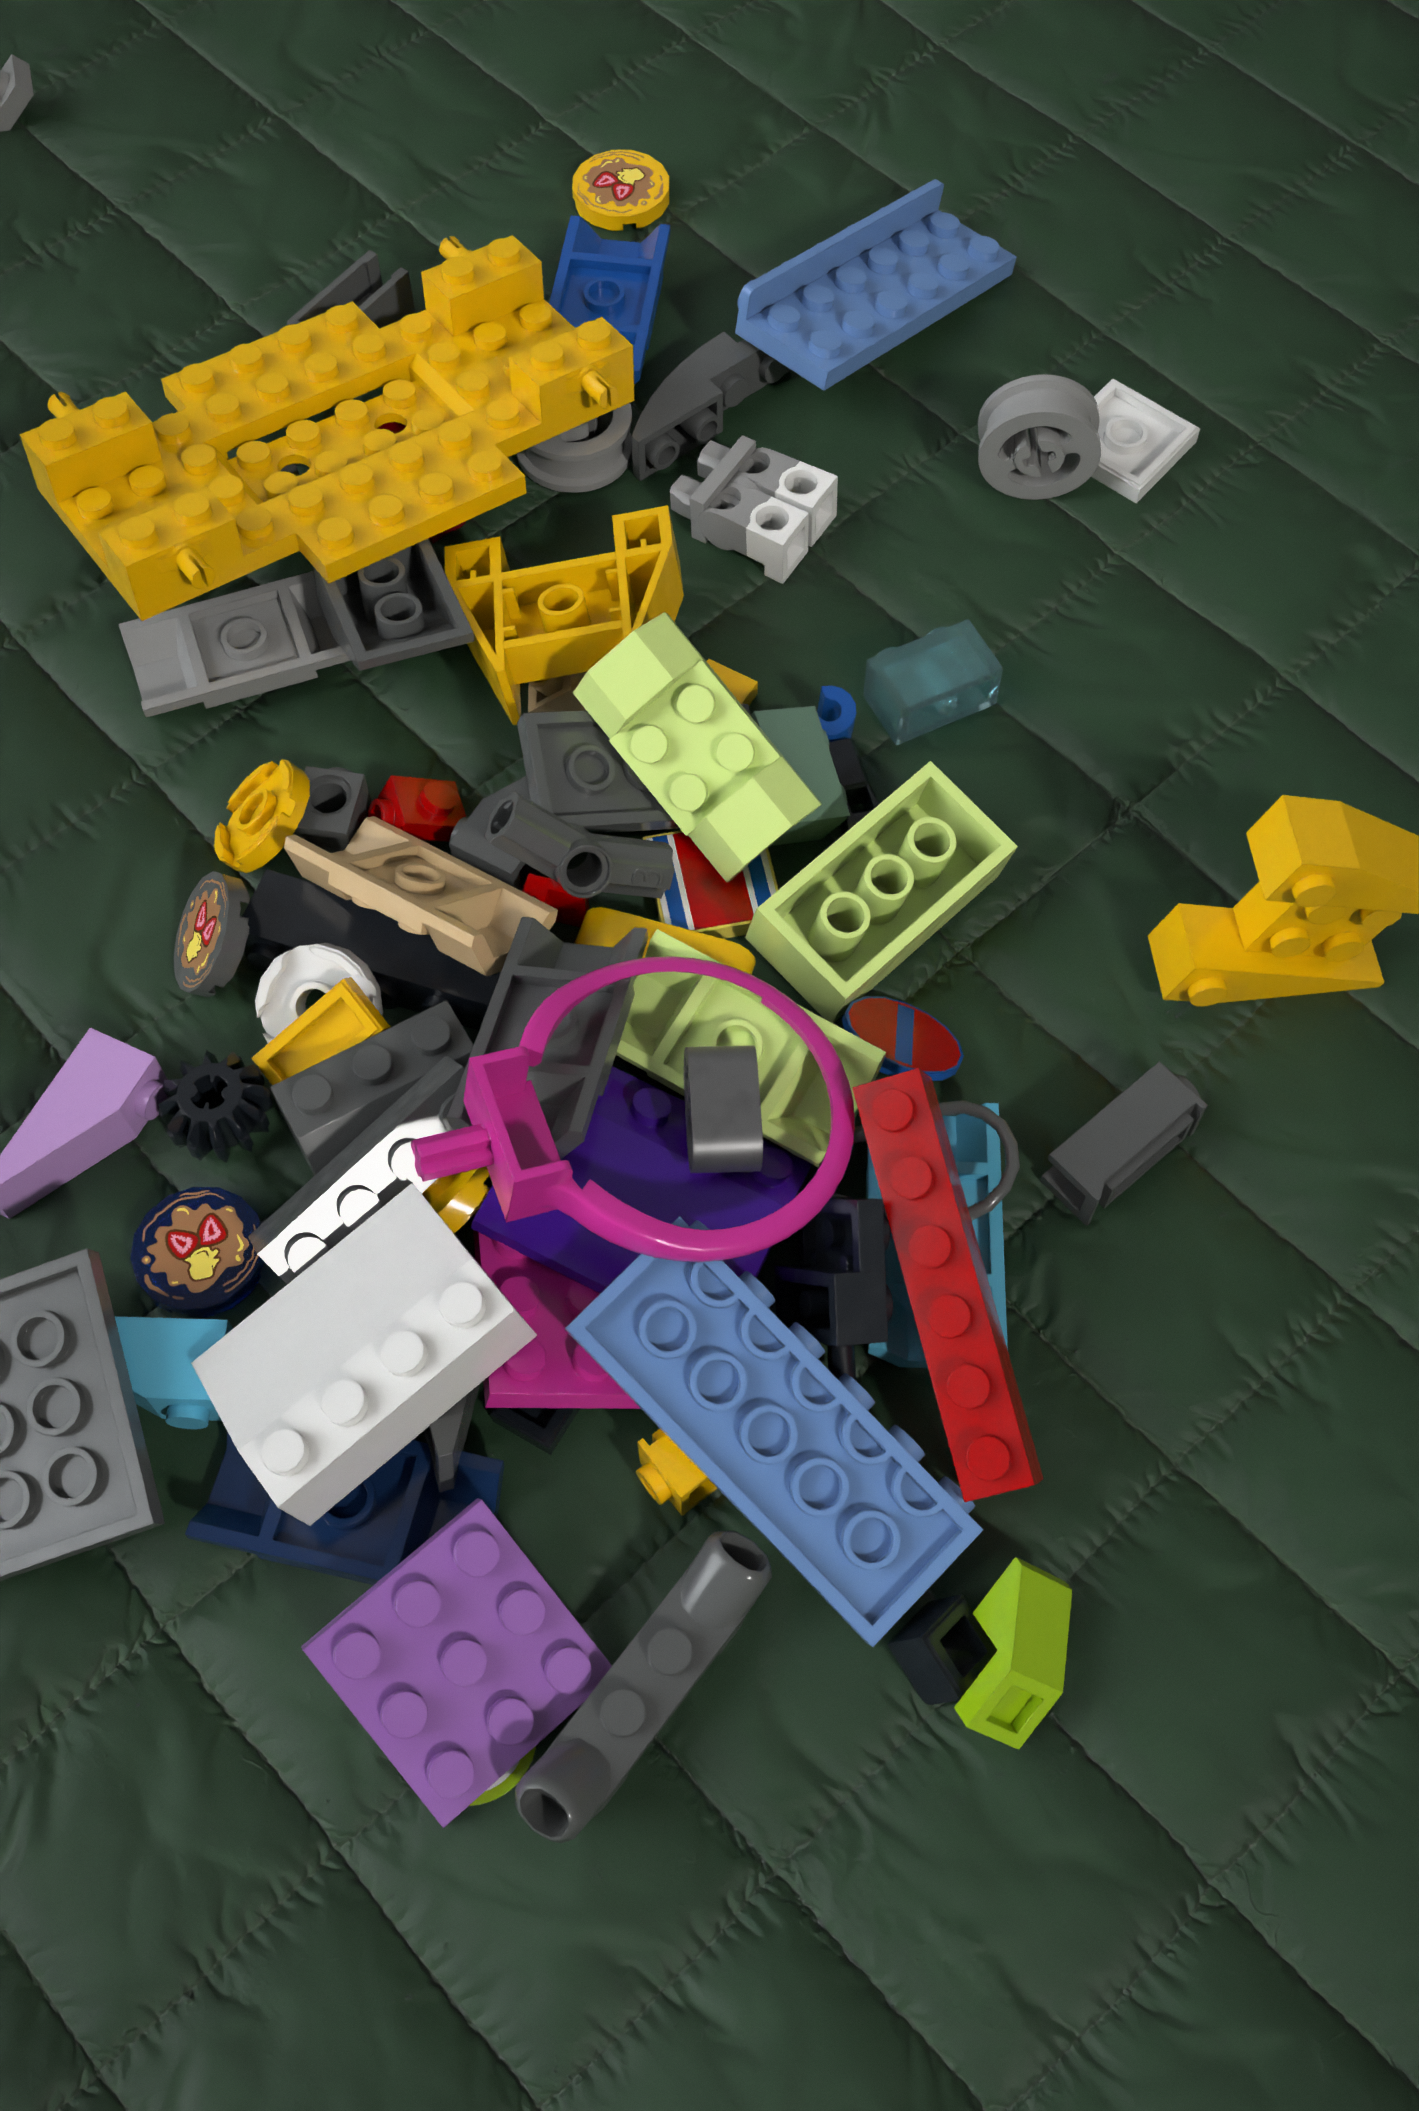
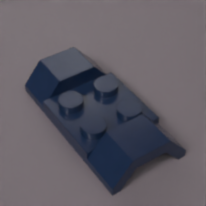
M227 1431L226 1452L208 1503L190 1520L185 1535L189 1539L256 1554L260 1559L374 1585L477 1498L482 1499L494 1516L497 1517L504 1461L461 1451L454 1489L440 1492L428 1443L412 1440L309 1526L276 1506L238 1452Z

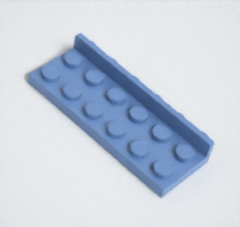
M934 179L891 204L880 208L857 223L848 226L823 242L817 243L814 247L796 257L783 262L780 266L762 276L749 281L744 285L738 297L737 306L739 311L735 334L825 391L1012 275L1017 256L1000 247L996 240L987 236H981L961 224L954 215L939 211L944 184Z
M680 1216L672 1223L683 1228L709 1230L699 1220H695L688 1226ZM640 1254L565 1328L566 1332L868 1645L874 1647L983 1531L969 1515L974 1509L975 1504L973 1501L964 1502L961 1488L948 1477L943 1476L937 1482L918 1463L925 1456V1453L904 1430L894 1424L887 1431L868 1411L875 1404L868 1392L846 1373L837 1379L818 1360L825 1353L821 1344L799 1323L794 1322L789 1328L782 1323L769 1309L775 1302V1298L751 1273L745 1271L738 1277L723 1261L682 1262Z

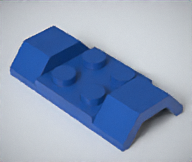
M571 215L549 304L575 328L585 322L603 317L633 345L634 384H636L640 380L645 353L650 344L663 281V267L671 234L670 225L660 224L641 243L601 239L581 216Z

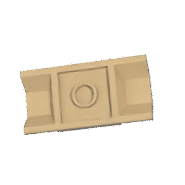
M375 816L365 818L345 850L329 853L295 834L285 838L284 849L302 877L346 901L352 899L360 907L383 913L396 920L398 926L409 933L418 935L430 934L439 951L485 976L502 971L522 917L535 918L548 930L551 929L556 921L558 912L556 908Z

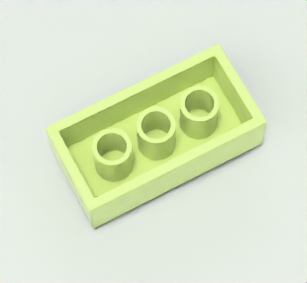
M930 761L756 908L745 938L824 1019L834 1023L846 1012L851 1001L864 997L999 876L1018 846Z

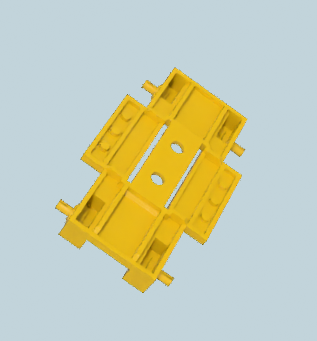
M513 235L493 240L489 245L474 251L467 250L455 236H449L450 241L448 238H444L439 246L440 255L447 260L442 264L421 272L426 310L406 315L397 322L379 328L352 301L345 305L334 306L328 309L327 312L298 324L287 325L278 332L251 343L237 345L231 351L204 362L188 365L181 371L161 379L165 397L178 412L163 415L154 422L146 416L126 391L113 397L102 398L95 404L83 409H78L68 394L58 392L60 401L53 394L47 403L49 411L56 418L50 419L41 426L20 434L39 492L139 619L144 621L299 551L329 584L526 494L525 475L508 457L633 402V345L603 317L585 322L576 328L571 325L544 299L542 261ZM384 386L383 394L366 402L354 400L358 396ZM336 406L335 415L316 423L304 420ZM389 422H398L406 426L404 430L396 434L386 429H378L379 426ZM287 427L286 436L266 444L261 441H254ZM238 448L237 456L229 459L227 452ZM300 463L309 467L306 473L299 476L281 471L282 468L290 464Z

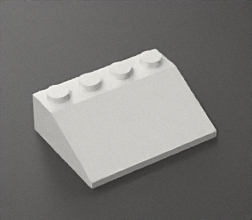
M411 1183L191 1364L235 1447L276 1506L311 1526L428 1428L431 1423L440 1418L533 1340L537 1334L417 1187Z

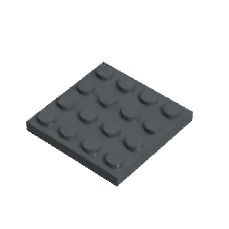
M88 1248L0 1279V1581L165 1524L100 1254Z

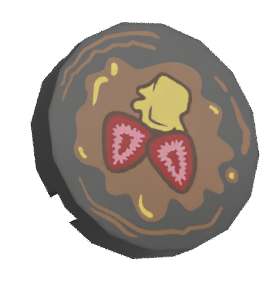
M212 871L202 877L192 891L181 916L174 950L175 978L181 990L209 998L216 994L215 986L223 988L233 978L242 959L249 934V918L240 916V902L249 904L250 901L249 893L242 879Z

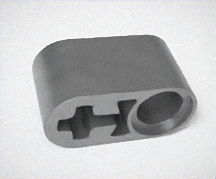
M755 1046L685 1047L684 1096L690 1173L761 1171L763 1132Z

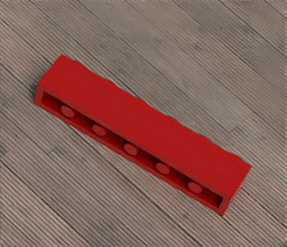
M916 1068L852 1087L964 1502L1036 1485L1043 1480V1475L932 1078L920 1068Z

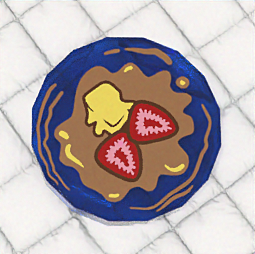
M191 1187L168 1195L147 1212L134 1233L130 1259L136 1281L159 1308L171 1313L174 1311L176 1313L188 1314L189 1317H209L229 1310L248 1296L261 1278L259 1272L264 1265V1261L257 1255L248 1236L262 1222L257 1213L241 1196L219 1187Z

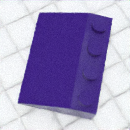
M613 1066L603 1096L598 1095L584 1142L561 1159L570 1162L573 1170L572 1178L581 1189L591 1179L609 1194L646 1215L672 1224L680 1216L688 1226L695 1220H699L709 1230L742 1226L776 1212L800 1193L812 1166L811 1163L763 1140L761 1171L690 1173L685 1101ZM493 1185L471 1225V1229L509 1246L519 1253L598 1293H602L640 1255V1253L615 1245L594 1234L558 1209L506 1223ZM773 1246L747 1256L722 1261L738 1277L745 1271H748L757 1278Z

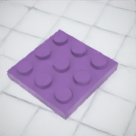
M479 1498L473 1501L301 1646L304 1653L443 1828L581 1706L612 1667L483 1500Z

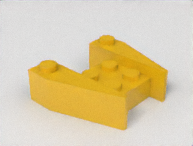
M668 505L612 515L615 552L510 571L500 536L444 547L445 574L474 633V642L467 643L512 725H517L521 717L520 684L546 681L555 677L587 672L632 631L660 614L666 612L675 622L684 592L680 560Z
M1282 795L1246 832L1259 882L1233 908L1178 903L1148 935L1163 1000L1188 1001L1194 1006H1210L1217 1003L1380 987L1384 984V979L1372 939L1387 926L1397 922L1401 918L1402 913L1419 914V835L1341 801Z

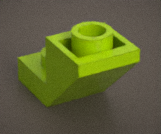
M1017 1557L1012 1560L972 1613L998 1650L955 1705L954 1709L967 1728L1019 1750L1063 1693L1072 1589L1066 1581Z

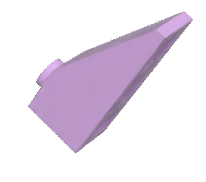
M89 1028L0 1154V1215L8 1219L14 1217L137 1138L147 1121L153 1120L159 1115L160 1107L158 1104L167 1100L163 1088L164 1080L168 1079L155 1056Z

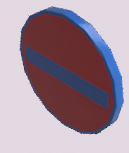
M864 996L851 1001L842 1018L844 1030L886 1052L879 1072L889 1076L920 1068L932 1078V1081H943L956 1074L964 1057L960 1042L947 1026L929 1013L907 1002L882 996Z

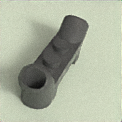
M718 1531L707 1538L688 1569L548 1750L521 1778L515 1788V1805L521 1818L534 1832L548 1841L565 1843L575 1839L589 1821L606 1807L627 1779L628 1773L716 1656L722 1653L740 1629L746 1615L771 1580L772 1570L767 1555L754 1541L735 1531Z

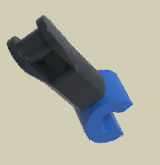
M832 685L821 686L817 713L822 729L826 732L829 739V751L839 782L845 789L847 806L850 817L840 824L842 835H844L880 803L870 785L855 741L851 739L856 718L855 701L843 688ZM863 804L864 810L851 812L849 806Z

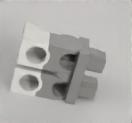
M743 435L732 448L710 440L700 452L697 460L698 475L705 478L703 483L686 475H681L670 489L671 510L691 520L692 538L705 544L709 540L720 549L735 550L764 564V575L782 584L808 553V546L812 547L837 516L838 476L774 450L763 447L756 448V441Z

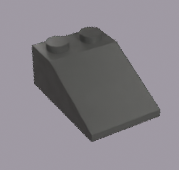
M429 539L329 584L312 566L318 601L335 641L359 671L474 642L473 630Z

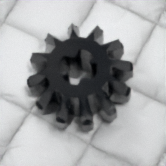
M206 1049L202 1065L195 1068L192 1064L181 1060L180 1071L183 1078L164 1080L163 1091L168 1099L158 1104L160 1107L159 1115L163 1122L168 1125L167 1134L173 1144L179 1146V1148L187 1146L191 1156L199 1161L214 1150L218 1159L227 1163L231 1147L238 1144L242 1149L252 1152L254 1143L249 1134L269 1132L270 1122L266 1112L273 1109L272 1105L274 1103L270 1090L264 1087L265 1079L260 1069L255 1067L254 1064L245 1067L242 1058L233 1051L219 1063L215 1054ZM218 1104H221L220 1106H218V1107L212 1109V1107H214V1106H216V1105H218Z

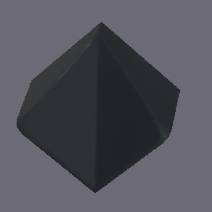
M963 1594L928 1602L887 1643L915 1690L928 1705L959 1701L997 1652V1648L972 1614L973 1610Z

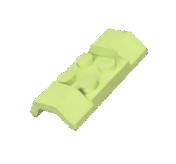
M666 612L632 631L586 672L573 692L575 697L609 737V742L682 832L692 839L727 883L789 829L822 805Z
M659 929L655 931L650 939L645 958L673 956L720 963ZM658 972L638 975L633 985L635 995L616 1055L646 1071L647 1076L684 1096L685 1047L754 1045L758 1064L763 1137L819 1168L827 1152L830 1137V1100L819 1065L812 1052L794 1029L774 1011L761 1003L762 997L730 982L710 976L681 972ZM801 1007L821 1028L840 1058L849 1080L856 1117L859 1111L852 1087L875 1081L885 1059L886 1052Z

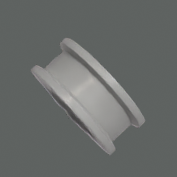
M1056 375L1026 376L998 388L987 398L978 417V435L980 439L978 462L985 480L993 488L1006 495L1030 500L1057 497L1073 491L1085 483L1097 469L1101 458V442L1098 434L1099 408L1094 396L1080 383Z
M628 403L517 453V460L521 469L539 485L560 492H587L612 483L624 473L632 458V436L630 433L632 424L631 404Z

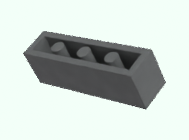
M445 1056L248 1236L257 1255L286 1284H289L411 1183L423 1193L437 1180L433 1179L423 1182L421 1176L418 1177L414 1166L415 1158L411 1149V1141L455 1130L449 1126L447 1115L465 1070L462 1065Z

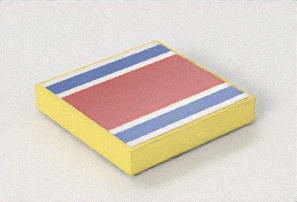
M682 830L643 837V840L666 842L673 849L674 874L670 890H666L661 899L655 898L659 921L662 923L722 939L746 935L756 908L779 890L768 848L727 883L692 839L686 836Z

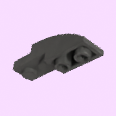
M722 332L702 345L665 378L642 411L632 434L633 475L639 481H642L658 470L669 467L676 459L701 444H706L713 440L716 435L723 432L724 410L738 405L744 398L769 383L778 381L790 369L746 340L737 343L726 332Z

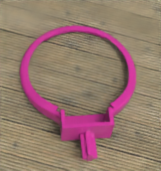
M673 956L647 957L608 965L570 981L548 996L536 1009L524 1029L519 1047L469 1058L463 1102L472 1126L412 1140L411 1149L415 1158L414 1166L418 1177L421 1176L423 1182L486 1166L506 1223L558 1209L594 1234L636 1253L682 1262L722 1261L756 1253L787 1239L804 1227L822 1210L841 1182L850 1160L855 1131L854 1101L842 1062L829 1039L800 1006L778 989L751 974L713 961ZM658 972H681L710 976L745 988L762 997L761 1003L779 1015L802 1038L819 1065L827 1086L831 1109L830 1137L827 1152L814 1177L794 1199L776 1212L742 1226L716 1230L683 1228L660 1221L625 1204L591 1179L581 1189L572 1178L573 1170L570 1162L560 1159L531 1080L526 1081L529 1066L535 1067L542 1062L545 1049L554 1031L576 1005L609 984L636 975Z

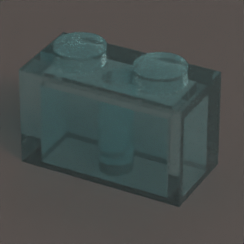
M966 619L949 627H938L930 631L926 636L900 647L886 648L875 657L867 659L863 696L895 745H899L995 705L1003 667L970 620Z

